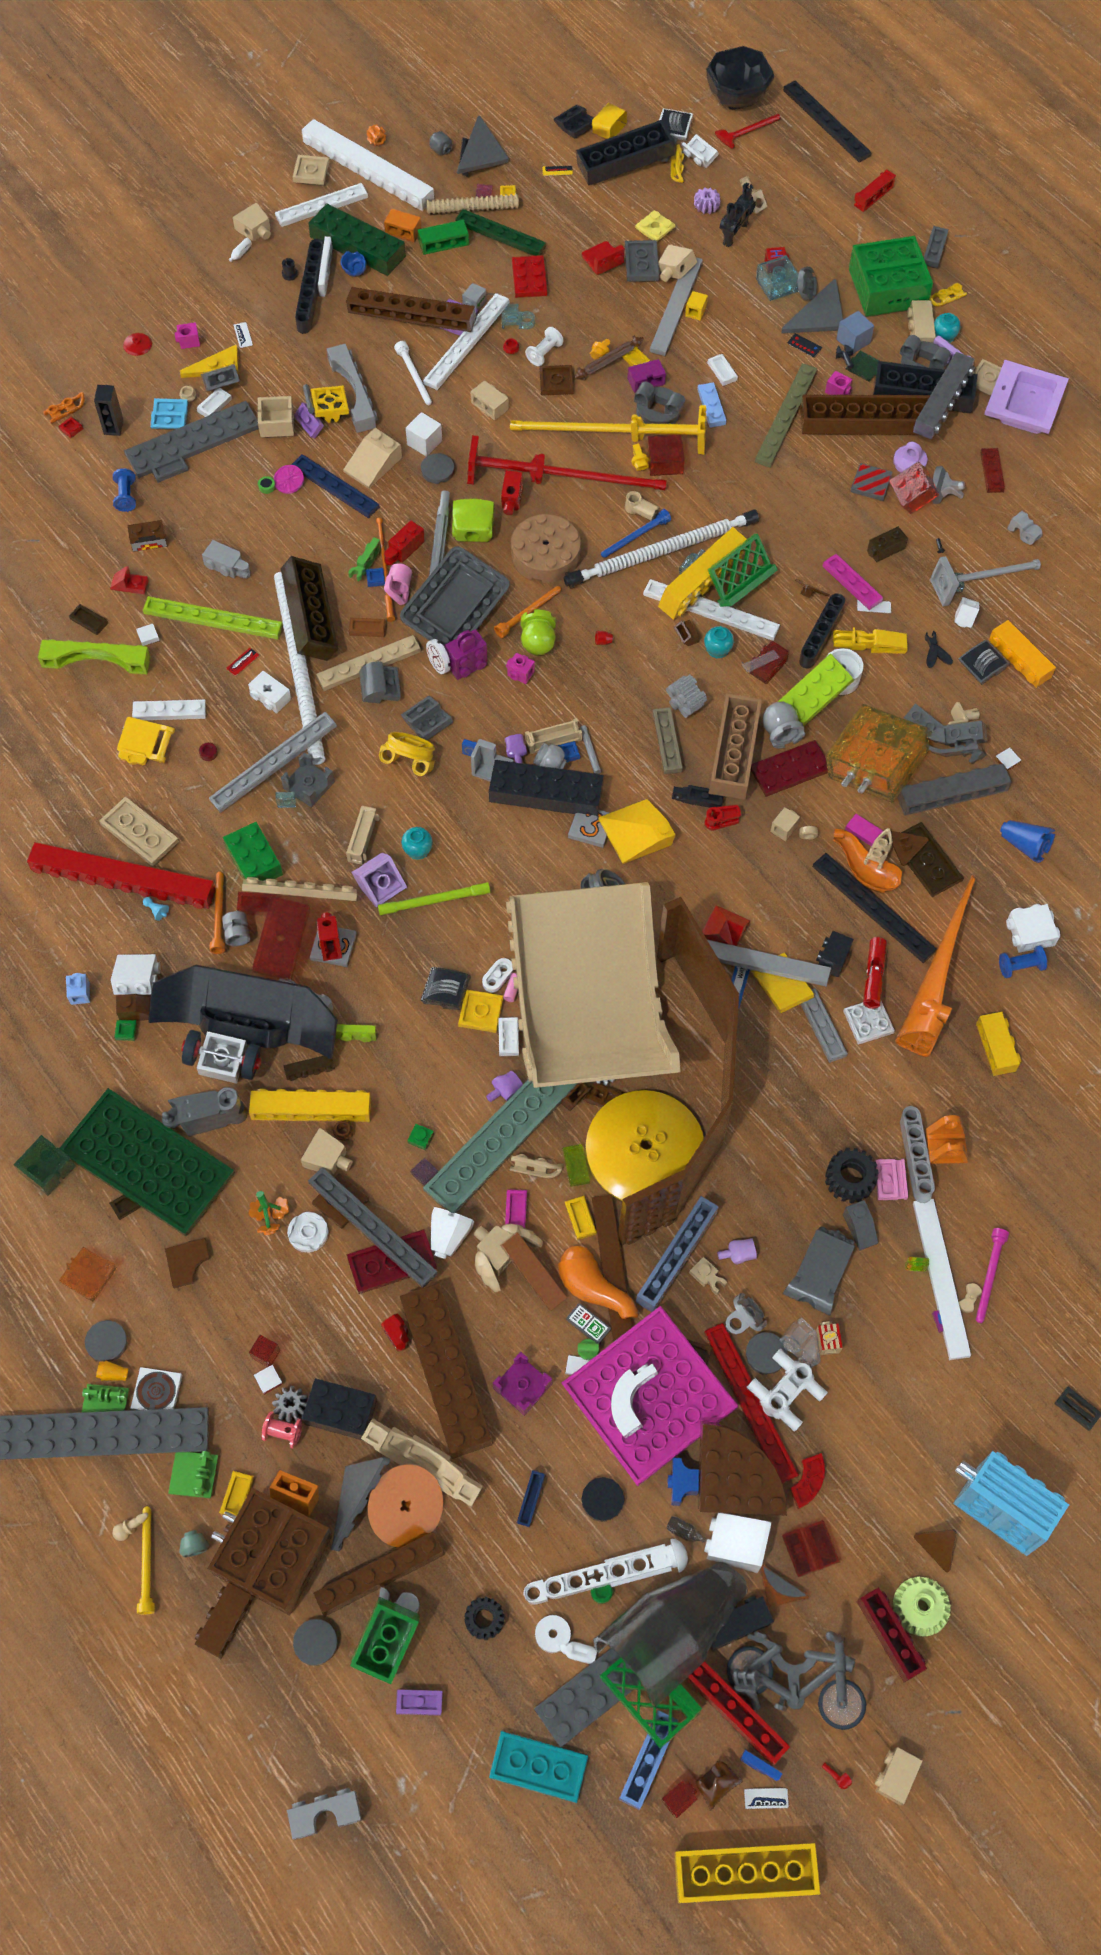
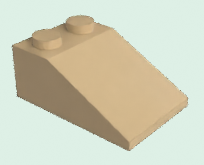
M374 428L362 440L343 471L369 489L402 458L401 444L377 428Z

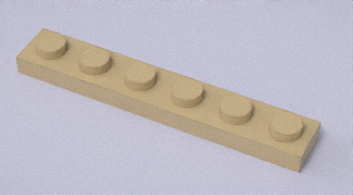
M414 635L317 673L316 677L323 691H326L360 677V669L368 663L382 661L383 666H388L420 653L421 648Z
M247 877V879H243L242 891L350 901H356L357 890L353 889L352 886H342V888L334 887L332 884L315 886V883L312 882L296 884L295 881L291 880L282 883L277 882L276 879L260 881L256 877Z

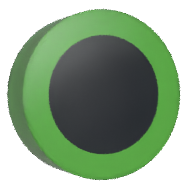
M269 476L260 478L258 480L260 492L265 494L273 492L275 489L274 479Z

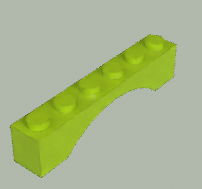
M53 639L42 640L38 654L42 668L60 669L76 661L99 659L115 663L133 674H147L151 657L148 647L142 645H116L73 642L70 640L56 641Z

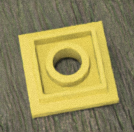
M654 210L636 224L635 228L651 240L659 241L675 228V224Z

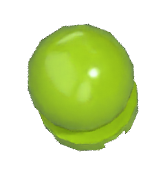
M536 609L534 613L527 615L526 612L521 616V628L523 629L521 642L528 653L536 656L544 655L554 647L556 618L551 616V612Z

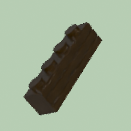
M325 1056L283 1065L287 1081H294L300 1077L306 1078L312 1074L318 1075L321 1072H330L335 1069L333 1059Z

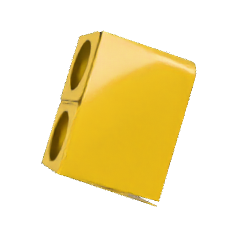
M608 103L593 118L592 133L605 139L616 136L627 124V111Z

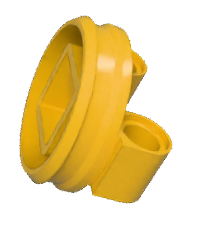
M391 732L387 735L388 740L385 744L381 745L379 751V759L383 763L389 764L394 762L402 755L414 759L412 770L416 775L423 776L432 771L435 760L432 759V753L435 747L431 742L402 732ZM387 750L391 751L392 759L387 756ZM421 762L426 766L425 771L420 768Z

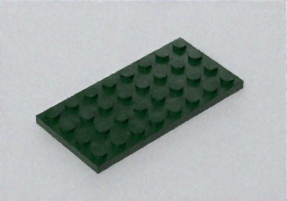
M107 1088L58 1149L59 1153L184 1236L189 1234L235 1174L232 1168L169 1127H166L163 1123Z

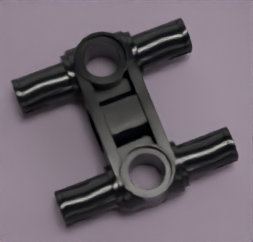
M749 183L743 184L742 195L739 196L735 203L727 204L726 215L722 218L719 226L724 234L723 245H726V247L733 245V236L741 226L747 227L749 224V216L753 213L756 206V201L752 197V184H750V187Z

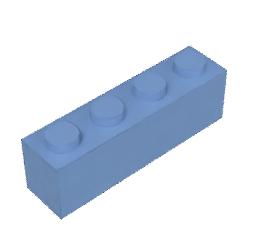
M658 1710L656 1720L668 1721L669 1715ZM672 1717V1722H678V1721H679V1720H677V1719H675V1718ZM655 1725V1733L661 1740L668 1735V1726ZM648 1734L646 1735L619 1797L620 1801L638 1810L641 1809L669 1742L660 1749Z

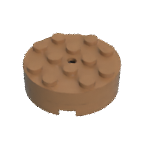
M539 514L524 520L516 527L511 539V555L514 567L522 576L529 580L534 578L542 580V583H554L563 580L566 572H573L577 568L581 544L579 533L568 520L556 515Z

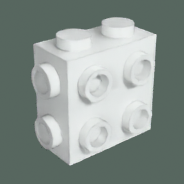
M1036 904L1025 909L1016 908L1010 912L1006 920L1007 928L1011 930L1013 935V945L1017 947L1019 953L1034 950V947L1039 945L1043 948L1055 946L1060 938V931L1058 927H1055L1054 915L1049 910L1048 904Z
M156 954L117 955L111 977L114 995L151 994L152 983L158 980L157 974H160L161 965L160 962H157Z

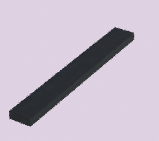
M796 80L783 87V91L859 163L871 157L872 152Z
M827 853L823 854L813 863L812 867L923 964L936 953V947Z

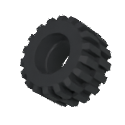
M845 1148L844 1152L840 1150L837 1152V1155L834 1154L825 1173V1183L829 1185V1192H834L836 1199L841 1197L842 1202L849 1200V1203H854L855 1200L861 1202L863 1198L866 1199L872 1193L878 1180L879 1171L876 1169V1161L872 1162L873 1157L865 1155L866 1151L858 1152V1148L850 1151V1148ZM853 1168L861 1174L863 1180L859 1183H850L842 1177L841 1170Z

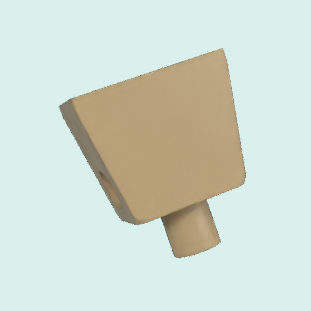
M258 203L251 205L233 217L235 230L250 240L255 241L260 237L266 240L270 237L269 218Z
M668 245L659 260L660 278L665 282L670 277L681 279L697 263L694 251L688 248Z
M319 1128L301 1158V1163L304 1168L317 1172L323 1167L329 1174L334 1175L338 1167L348 1171L352 1165V1160L344 1157L346 1155V1148L341 1142Z

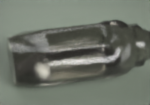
M675 1516L670 1518L666 1527L669 1532L686 1541L706 1542V1538L702 1537L694 1525Z

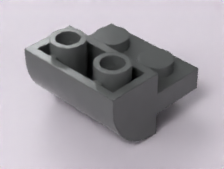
M382 661L368 663L360 669L362 702L380 703L381 700H400L401 694L397 667L383 666Z

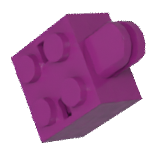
M476 629L473 631H463L458 635L457 639L445 644V649L450 658L448 666H450V671L457 680L465 678L470 673L481 670L488 665L487 644Z

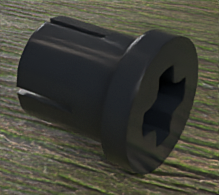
M291 258L284 259L282 261L283 279L287 281L295 280L298 276V271L295 268L294 260Z

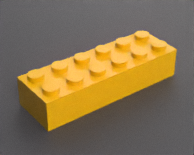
M732 527L665 588L658 607L673 620L677 616L681 617L686 612L688 605L693 606L697 602L698 596H704L711 585L715 586L707 569L747 539ZM744 550L740 551L739 559L743 558L741 555L745 552ZM728 560L727 568H732L734 560ZM721 568L715 570L718 578L721 576Z
M815 1843L674 1852L678 1903L820 1895Z

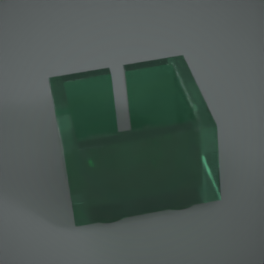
M42 1135L13 1164L23 1177L47 1196L61 1183L59 1178L64 1179L75 1167L74 1162L58 1147L56 1148L53 1143Z

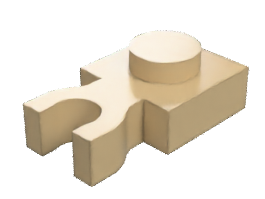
M704 1257L689 1271L703 1287L709 1284L715 1295L719 1293V1289L715 1287V1284L720 1283L723 1287L727 1285V1281L716 1276L718 1270Z

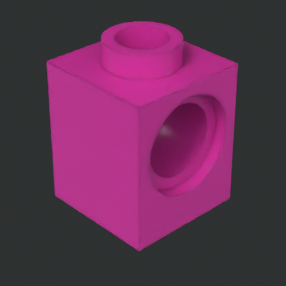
M196 322L176 325L175 339L176 343H180L181 349L200 346Z
M835 371L827 381L825 393L828 395H850L853 389L851 387L853 379Z

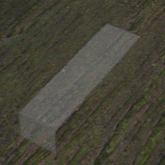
M772 650L749 662H742V666L748 673L780 657L775 650Z

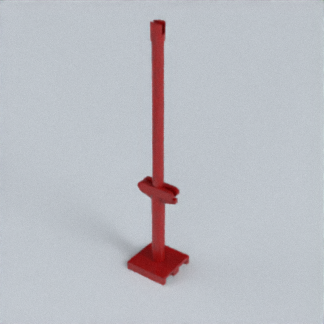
M472 435L468 458L467 484L474 485L476 467L482 466L530 473L531 482L536 484L542 483L543 474L648 487L664 491L666 488L667 480H654L544 465V454H535L531 462L478 456L479 436Z

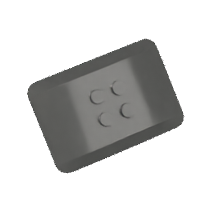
M457 546L453 547L401 610L400 619L404 624L429 641L437 639V643H441L445 647V644L457 639L458 635L463 631L477 630L507 592L509 580L465 549Z

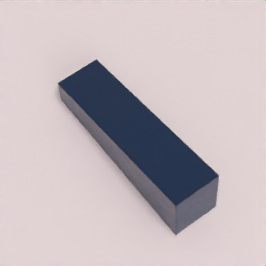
M532 1470L517 1524L530 1527L546 1476L545 1474Z

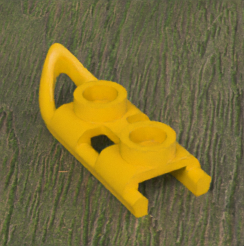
M677 144L676 156H671L670 175L674 181L683 183L684 180L681 173L684 165L681 162L683 161L684 153H682L680 145Z
M955 283L947 289H941L930 296L929 300H931L933 306L939 307L966 296L967 293H964L961 284ZM938 297L941 303H937L933 299Z

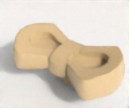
M974 1283L966 1285L967 1294L965 1299L958 1302L960 1310L966 1313L974 1311V1302L982 1294L981 1288Z

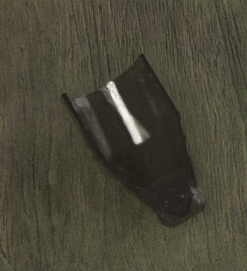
M718 1562L711 1568L707 1567L641 1595L593 1638L595 1650L599 1653L607 1645L613 1649L638 1677L650 1698L651 1704L656 1707L705 1661L707 1652L712 1643L716 1642L717 1634L721 1627L725 1626L736 1604L747 1594V1582L729 1564Z

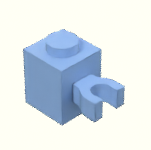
M74 973L66 976L67 998L70 1004L90 1003V982L86 974Z

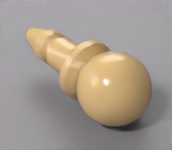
M148 1513L140 1514L130 1521L125 1520L123 1523L117 1524L112 1531L113 1537L118 1541L126 1540L130 1534L135 1532L134 1528L146 1520Z

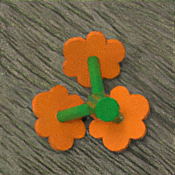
M258 1191L256 1193V1202H251L249 1205L251 1209H249L248 1215L257 1221L265 1219L266 1226L259 1227L257 1233L271 1235L276 1233L280 1224H270L269 1217L271 1213L269 1210L272 1208V1217L274 1219H283L284 1215L289 1212L288 1200L278 1197L275 1204L267 1201L263 1191Z

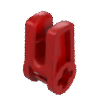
M730 805L709 808L704 821L705 827L708 830L715 831L738 824L739 817L741 816L739 806Z

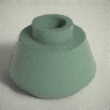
M197 1530L185 1533V1537L181 1539L179 1553L183 1557L202 1554L209 1547V1543L203 1534L197 1533Z

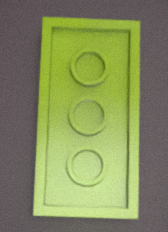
M830 653L778 702H786L792 705L798 714V721L805 726L854 681V678Z

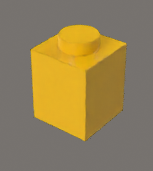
M692 291L686 304L685 316L701 321L707 308L708 295Z

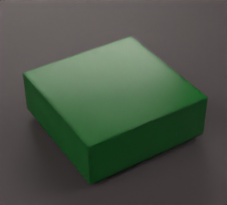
M117 1020L115 1040L135 1041L136 1020Z

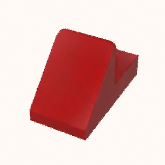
M126 566L114 574L110 589L145 595L149 579L148 576L131 574L129 567Z

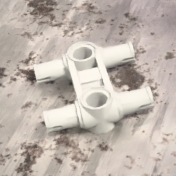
M780 1348L772 1359L786 1370L783 1378L772 1390L765 1388L756 1378L750 1382L747 1388L760 1399V1405L765 1414L778 1420L781 1419L793 1431H796L803 1422L789 1410V1405L802 1389H806L818 1401H821L828 1392L814 1380L815 1377L809 1365L800 1363L797 1360L793 1361ZM796 1371L802 1373L803 1379L797 1376ZM771 1400L777 1403L778 1409L772 1406Z

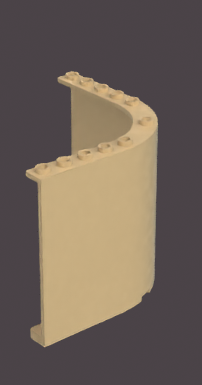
M648 882L509 896L510 902H506L507 914L511 913V921H508L509 932H513V940H510V949L515 953V958L511 959L512 970H516L517 977H513L514 989H518L521 1019H518L519 1031H523L525 1048H522L523 1060L528 1080L533 1082L534 1088L680 1072L679 1052L666 1029L664 1020H662L660 998H658V994H655V988H658L651 893Z

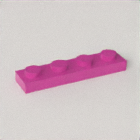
M837 554L823 562L822 567L868 610L882 602L883 597Z

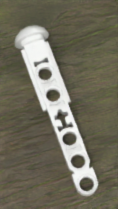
M670 1539L671 1545L666 1547L665 1544L606 1559L605 1563L550 1577L545 1582L539 1580L529 1583L524 1589V1597L528 1603L534 1605L547 1602L548 1598L558 1599L610 1584L611 1587L659 1575L672 1571L671 1568L677 1567L680 1573L687 1566V1551L679 1540ZM648 1556H651V1563L654 1568H650ZM637 1559L645 1561L646 1567L644 1570L637 1571L634 1569L633 1564ZM616 1565H622L625 1569L624 1574L620 1577L612 1573V1569ZM595 1571L603 1574L600 1577V1582L590 1579V1585L586 1586V1579L583 1574L587 1573L588 1578L593 1577ZM579 1576L582 1579V1585L579 1588H573L570 1585L572 1577ZM552 1582L561 1584L559 1593L553 1594L549 1591V1585ZM534 1587L540 1590L539 1597L535 1600L530 1599L528 1591Z

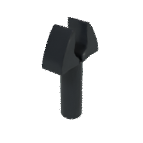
M844 344L843 351L838 345L836 359L843 358L847 368L852 369L854 364L850 356H853L854 350Z

